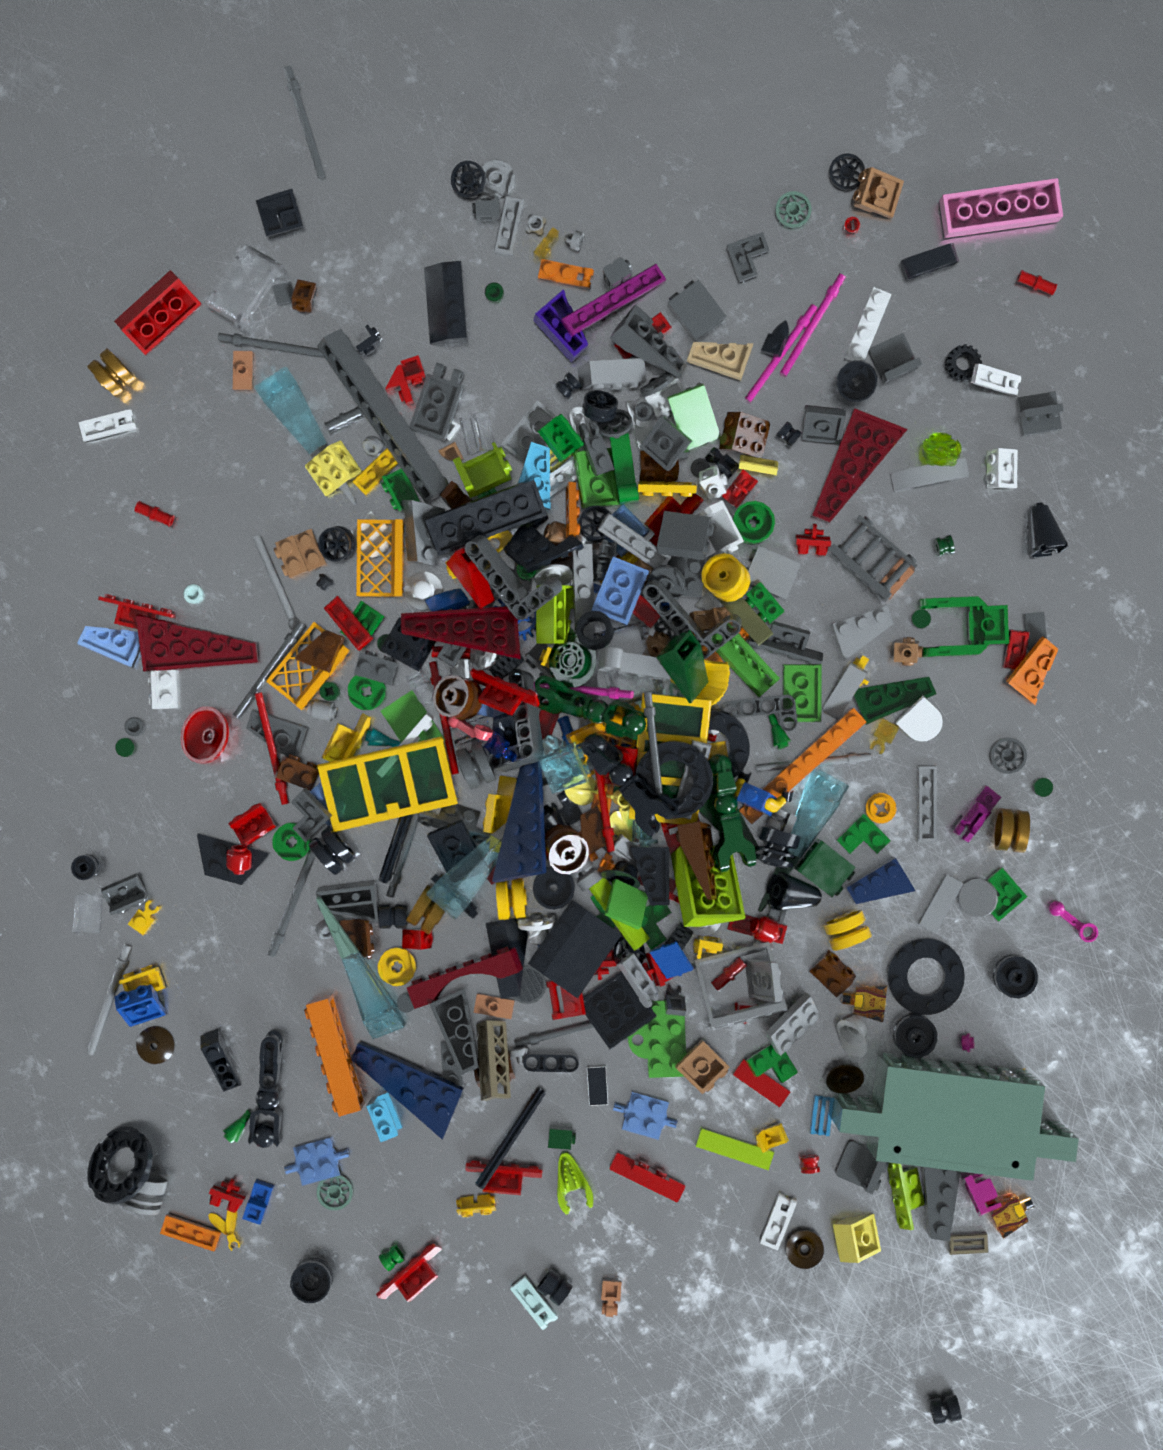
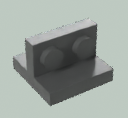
M1056 391L1016 398L1022 436L1062 429L1060 413L1064 410L1063 404H1058Z
M805 405L802 440L840 444L846 411L840 408Z
M661 416L639 447L666 471H670L678 459L687 458L690 454L687 447L692 440L665 416Z

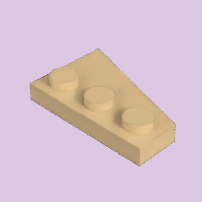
M693 342L687 362L741 381L754 343L742 345L736 343Z

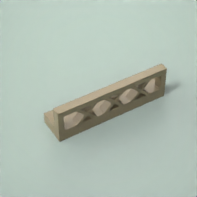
M486 1020L476 1024L481 1101H488L494 1098L509 1099L511 1098L506 1022ZM493 1026H500V1035L498 1037L494 1033ZM497 1044L501 1048L500 1056L495 1052ZM498 1063L501 1065L503 1070V1073L501 1075L496 1071V1065ZM499 1082L504 1087V1094L498 1093L497 1085Z

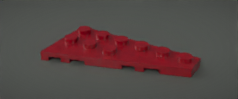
M854 408L812 516L830 523L908 429Z
M508 607L401 613L402 634L521 659L518 619L511 613Z
M136 615L143 672L257 663L259 661L257 642L144 615Z

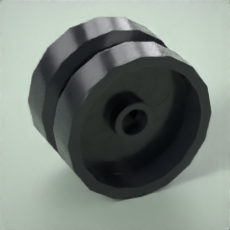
M327 826L321 832L323 840L315 837L308 843V846L318 860L331 873L337 875L344 869L341 860L350 864L356 858V854L341 835L333 832L332 827Z
M549 866L546 867V873L539 874L534 879V898L547 909L556 910L563 908L570 903L574 896L575 883L570 874H561ZM551 885H557V891H551Z
M1010 953L1003 955L995 961L992 967L991 978L994 986L1010 998L1019 999L1027 997L1037 986L1038 973L1036 967L1030 960L1019 954Z
M913 1012L901 1015L895 1021L892 1028V1038L895 1045L909 1057L922 1058L929 1055L935 1049L938 1033L935 1025L924 1015ZM915 1032H917L916 1037H911L912 1034H915Z

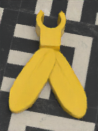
M227 1210L226 1222L219 1215L210 1213L208 1215L210 1222L219 1231L227 1235L229 1249L233 1250L232 1242H237L240 1248L241 1243L234 1232L237 1212L233 1213Z

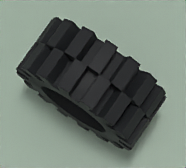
M963 344L951 350L945 360V368L948 369L947 373L952 375L951 378H957V381H967L972 378L975 364H982V360H980L981 354L977 353V349L974 350L973 346ZM967 356L971 362L969 369H959L956 364L957 358Z
M521 654V659L504 656L489 671L494 677L498 676L503 679L513 669L520 666L525 659Z
M680 923L665 945L677 942L683 950L691 939L693 931Z

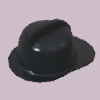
M625 861L617 862L613 870L601 872V876L611 883L617 879L637 889L640 887V882L637 879V869Z

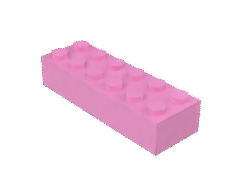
M1058 178L944 194L939 200L944 238L1059 222L1063 217Z

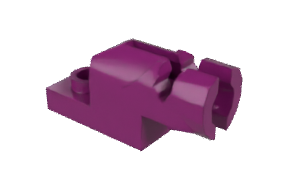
M985 785L962 814L963 817L953 832L956 835H960L966 827L967 831L961 839L969 843L1002 797Z

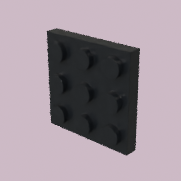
M622 971L583 998L586 1017L609 1050L615 1048L657 1017L651 1007L646 1008L639 1001V996H637Z

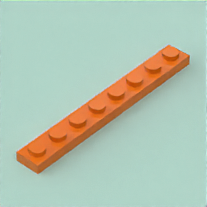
M853 707L766 784L762 790L769 792L777 798L781 796L783 788H787V792H789L866 723L865 719ZM746 805L739 809L751 824L764 814Z

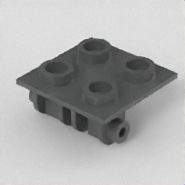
M607 540L586 542V544H592L593 580H604L612 558L616 557L617 543L608 542Z

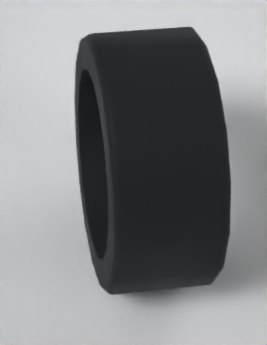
M600 611L587 612L576 623L575 630L578 640L589 650L602 649L613 639L614 630L611 620ZM590 622H603L606 632L601 638L589 640L584 636V628Z

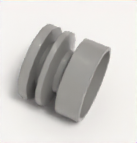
M150 1172L149 1179L141 1190L130 1200L121 1203L120 1206L138 1214H159L161 1210L160 1205L163 1200L157 1195L165 1193L168 1180L161 1175Z

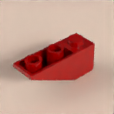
M465 547L456 551L447 561L446 565L480 609L494 602L495 600L488 581L465 552Z

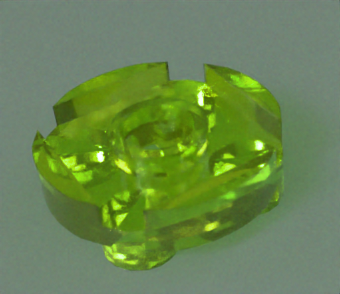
M934 433L930 435V438L924 440L922 446V454L926 459V463L930 466H954L960 458L962 450L960 442L952 439V436L947 433Z

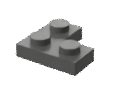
M763 232L726 246L739 283L758 276L752 258L769 252Z
M307 788L303 789L291 802L304 815L293 829L305 842L309 841L332 817L328 810Z

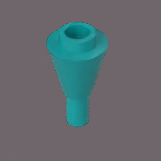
M373 727L371 731L367 730L365 736L367 746L397 747L401 744L400 741L389 738Z

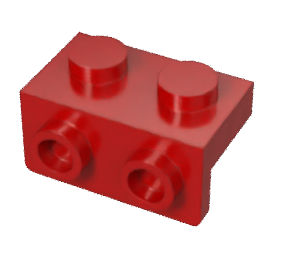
M261 803L251 806L249 810L235 816L228 823L230 828L234 830L241 845L248 846L277 827L268 810Z

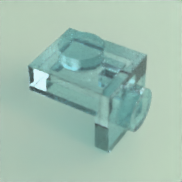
M633 819L632 842L640 843L639 846L651 847V843H658V839H654L652 836L644 833Z

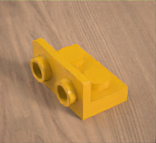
M698 935V939H694L693 953L696 954L697 959H701L703 948L709 953L716 954L717 951L722 952V939Z

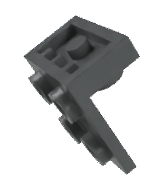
M904 333L869 348L871 357L884 384L916 370L922 365L919 357L915 359Z

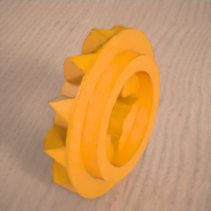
M885 793L874 794L868 799L865 806L867 816L876 823H887L896 814L894 799ZM874 803L879 805L884 803V809H886L888 813L879 812L876 815L878 808L874 805Z

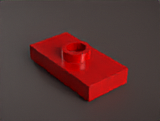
M1009 629V644L1006 645L1003 662L1004 668L1016 669L1025 658L1030 634L1028 631Z

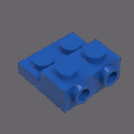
M151 984L140 985L135 990L122 991L117 996H114L116 1010L129 1027L166 1015L165 1008L158 1000V993Z

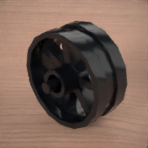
M601 390L589 391L585 394L582 412L587 418L598 422H607L615 418L618 400L614 395Z
M594 505L582 512L578 523H580V533L586 540L600 542V540L607 539V536L600 531L598 532L601 536H593L607 513L612 515L605 507ZM593 511L594 518L592 519L586 514ZM596 511L603 513V515L601 517H597ZM584 518L589 521L590 524L582 526V519ZM591 528V535H589L584 529Z
M334 526L327 528L319 536V551L329 561L336 562L347 559L355 550V538L346 527ZM335 530L340 531L338 538L336 536ZM329 532L331 533L332 539L327 538ZM346 544H348L347 551L343 548ZM331 549L334 550V555L329 552ZM339 550L344 554L343 557L338 558Z

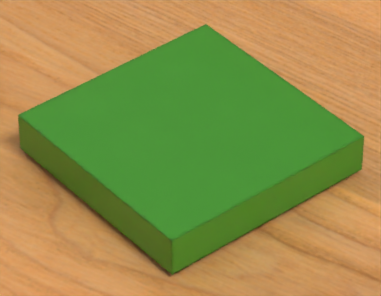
M615 879L612 882L605 915L637 930L640 929L648 899L646 892Z

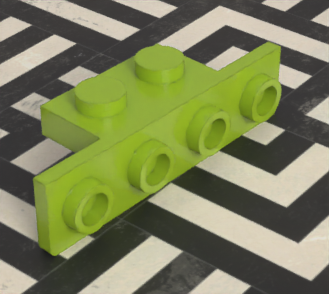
M889 1163L887 1170L897 1223L900 1229L914 1230L911 1210L925 1205L918 1167L902 1170L901 1164Z

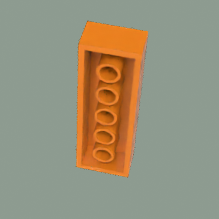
M330 994L310 1000L306 1004L304 1012L306 1019H310L312 1025L310 1027L311 1036L316 1038L317 1045L315 1050L317 1056H321L323 1062L321 1064L322 1073L328 1079L326 1083L327 1091L329 1094L332 1093L333 1111L337 1112L339 1117L361 1111L365 1102L354 1064L351 1060L352 1057L334 996Z

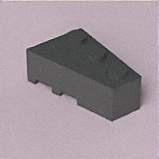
M402 500L405 513L403 520L404 524H406L407 534L405 536L407 561L424 565H435L437 551L425 519L444 512L445 508L413 500Z
M376 880L318 887L316 896L323 900L332 914L347 915L379 923Z

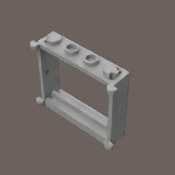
M757 941L753 943L754 946L746 947V945L735 947L734 951L722 950V952L718 951L716 955L709 956L705 954L701 955V959L694 960L695 964L692 966L697 970L710 1021L709 1024H706L707 1028H711L713 1031L785 1013L790 1008L789 1004L785 1002L784 995H782V1001L769 1002L712 1016L700 966L765 950L767 951L769 961L775 962L772 954L774 947L770 945V942Z

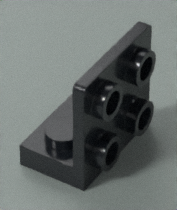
M399 617L384 642L381 651L419 672L436 641L402 634L401 618Z

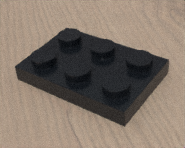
M462 819L427 834L452 884L487 871L488 867Z

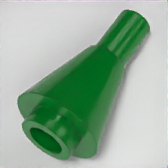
M769 715L768 718L772 726L773 747H777L778 750L788 747L791 739L782 729L781 725H779L776 715Z
M246 1110L240 1119H237L222 1130L225 1133L223 1137L230 1143L233 1141L238 1142L246 1122L250 1119L251 1112Z

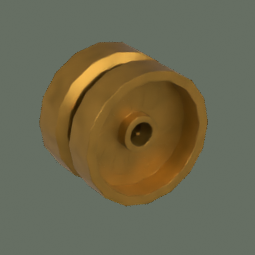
M106 348L100 353V358L106 366L104 367L98 360H93L87 367L93 373L95 379L117 398L124 392L123 386L118 382L119 379L127 386H130L137 379Z
M1000 808L994 830L995 849L1007 851L1011 846L1013 852L1024 853L1030 835L1029 811L1017 810L1013 815L1011 809Z
M430 885L425 887L406 920L415 926L424 917L421 930L427 934H430L434 926L438 925L451 899L442 893L433 902L436 889Z

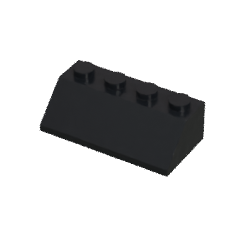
M461 261L441 262L425 267L430 345L468 342Z

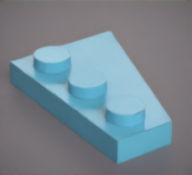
M530 442L518 484L534 478L544 508L551 509L550 448Z

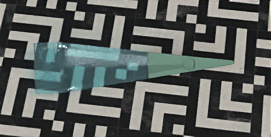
M818 768L813 770L806 782L795 815L797 819L791 834L801 836L798 849L789 848L788 850L796 858H786V862L794 863L793 868L776 867L774 874L777 875V872H784L789 875L839 807L843 796L849 788L847 784ZM765 893L761 902L759 912H762L767 906V899L770 900L767 893Z
M318 896L316 901L334 939L348 975L363 1024L372 1039H376L404 1028L406 1022L397 1009L398 1005L323 900Z

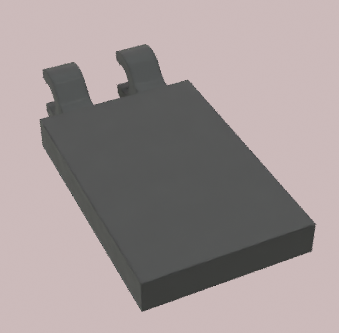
M436 363L433 375L427 374L409 427L412 430L446 441L464 386L459 384L464 376V372L454 368L451 380L448 381L442 379L447 366Z

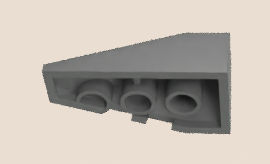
M635 304L617 325L610 338L623 350L679 378L687 366L672 346L666 344L663 339L665 337L663 333L656 331L650 316Z

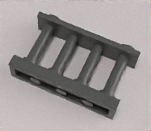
M859 515L857 522L860 525L842 545L836 546L833 544L828 552L882 600L887 602L892 595L890 588L909 567L913 571L917 569V560L910 554L905 555L872 526L874 523L868 517L864 516L863 518ZM865 530L869 531L874 538L856 558L853 557L851 559L846 554L847 549ZM881 542L889 550L871 570L865 571L861 567L862 561ZM896 555L903 563L885 583L882 582L880 584L875 580L877 573Z

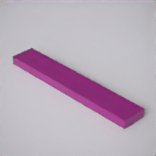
M654 264L561 319V322L572 337L666 281V278L657 264Z

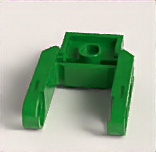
M979 596L919 599L920 609L969 608L967 614L968 640L970 645L923 647L922 657L980 655L990 644H1009L1008 605L988 606Z

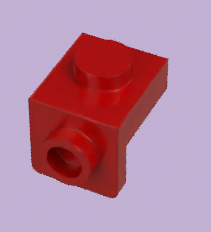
M419 355L400 361L408 384L417 385L423 382L422 379H425L426 376Z
M402 929V948L417 950L432 948V931L430 934H427L419 929Z

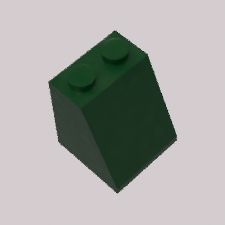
M818 838L794 867L795 870L832 898L834 895L838 896L844 888L842 886L846 880L849 881L854 876L855 871L853 870L856 868Z

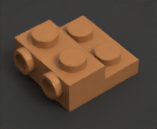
M873 167L864 169L858 177V181L861 182L859 189L853 194L854 206L869 213L875 212L889 219L893 218L904 181Z
M312 529L275 542L274 552L278 559H282L284 563L281 566L285 576L289 575L290 579L327 565L325 558L319 551L318 542Z
M703 1040L675 1066L702 1094L710 1091L714 1087L715 1082L719 1078H723L730 1068L727 1062Z

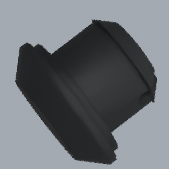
M319 574L320 579L316 583L318 587L321 586L322 590H326L329 585H333L332 579L325 574Z

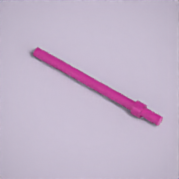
M839 273L832 286L828 287L825 298L780 371L782 375L787 376L832 299L838 295V289L846 278L843 274Z
M811 304L805 314L799 317L797 325L788 336L781 357H773L746 395L745 399L751 402L800 332L809 325L810 318L818 309L815 305Z
M546 683L540 685L542 688L549 689V685ZM578 686L570 688L583 694L609 696L611 699H619V697L632 699L634 696L633 691L620 690L619 687H610L609 689Z

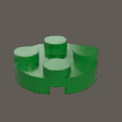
M355 675L348 684L349 700L358 709L373 710L383 703L386 697V686L382 682ZM370 686L372 694L366 695V697L363 696L362 688Z
M294 822L286 823L279 827L272 839L275 852L287 861H296L306 856L310 850L308 843L312 841L310 839L305 842L294 831L293 827L297 824ZM291 836L297 840V844H294V847H290V844L287 843Z

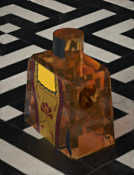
M884 983L854 985L853 993H842L841 1004L852 1005L851 1012L855 1015L883 1022L887 985Z
M1015 1193L999 1196L985 1203L987 1208L998 1203L1002 1205V1207L989 1212L1002 1238H1006L1026 1224L1029 1220L1025 1212L1034 1208L1030 1197L1019 1201Z

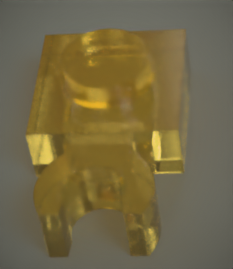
M552 227L547 236L544 237L533 252L536 259L540 261L542 257L546 258L552 250L550 248L551 244L559 235L558 230Z
M882 718L874 733V736L878 739L871 743L870 749L873 750L874 746L878 744L881 746L879 754H882L885 751V742L891 744L900 727Z

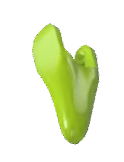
M561 1154L558 1162L557 1187L558 1204L561 1210L566 1215L569 1214L570 1207L567 1205L565 1196L568 1192L577 1189L585 1191L586 1205L589 1208H593V1193L579 1166L570 1154Z

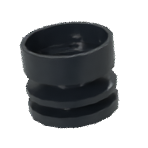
M854 360L847 363L840 369L837 376L839 393L845 399L852 402H861L868 399L878 385L876 370L870 363L863 360ZM857 375L863 380V383H859L858 386L852 381V378H856Z
M762 826L759 839L766 842V846H756V849L764 851L763 855L756 854V859L763 864L778 868H793L794 863L786 862V858H796L788 850L789 848L798 849L801 836Z
M309 1257L302 1260L291 1276L290 1287L293 1295L304 1303L321 1301L328 1294L333 1283L332 1268L325 1260L319 1257ZM311 1274H313L314 1277H317L315 1282H313L312 1279H308L311 1276Z

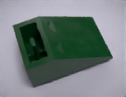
M690 630L673 637L656 658L682 692L683 696L689 703H692L708 683L701 644Z

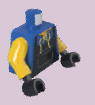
M744 769L739 774L735 783L737 791L733 795L737 797V801L768 816L777 812L786 802H791L794 791L787 792V788H783L781 796L777 798L767 791L748 784L752 773L745 774L743 772Z

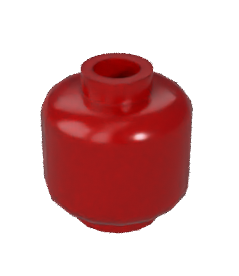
M234 845L227 851L226 865L229 870L233 871V874L241 875L251 868L252 853L247 849V846Z
M766 916L754 919L750 929L754 939L764 943H772L779 938L781 933L778 922Z

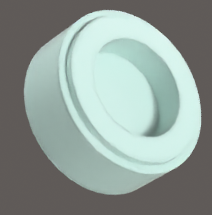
M191 584L184 589L183 596L187 602L197 604L203 599L204 593L200 586Z

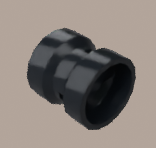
M568 372L562 381H558L555 384V387L568 399L572 396L574 390H578L581 387V384Z
M787 421L776 434V437L780 440L783 439L786 445L791 448L802 432L798 429L795 430L792 424Z

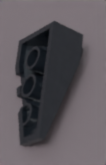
M516 918L485 923L491 954H497V950L508 946L509 949L515 947L524 968L528 939L527 930L518 928V920ZM523 969L505 978H497L501 999L520 996Z

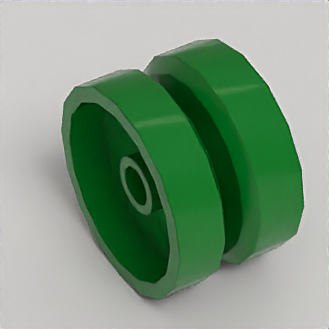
M749 501L742 504L732 518L744 541L742 543L747 545H757L767 540L775 526L774 514L770 507L758 501ZM751 520L756 522L755 527H751L752 524H749Z

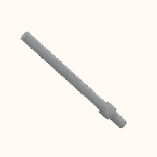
M260 535L253 537V540L288 618V626L290 630H293L299 620L295 618ZM302 631L297 636V642L303 636Z
M854 752L843 756L827 757L818 766L848 763L849 765L860 761H870L871 753L855 754ZM792 761L756 764V771L782 770Z
M124 944L120 957L116 960V969L92 1034L87 1054L94 1055L123 969H126L128 964L127 958L131 949L129 945Z

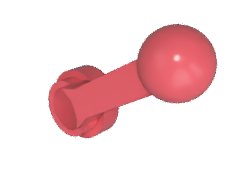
M448 717L450 727L460 729L471 738L476 737L480 740L488 741L492 737L493 730L489 727L479 724L474 727L466 721Z

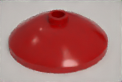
M204 706L194 710L185 720L181 730V746L186 757L200 764L210 763L217 759L224 751L228 742L229 726L227 719L220 710L213 707Z

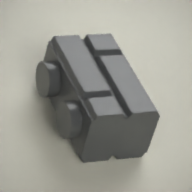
M619 257L613 261V264L610 263L603 268V280L610 290L630 279L633 269L630 262Z

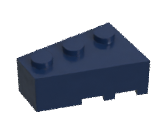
M891 857L844 886L855 904L916 891L895 857Z

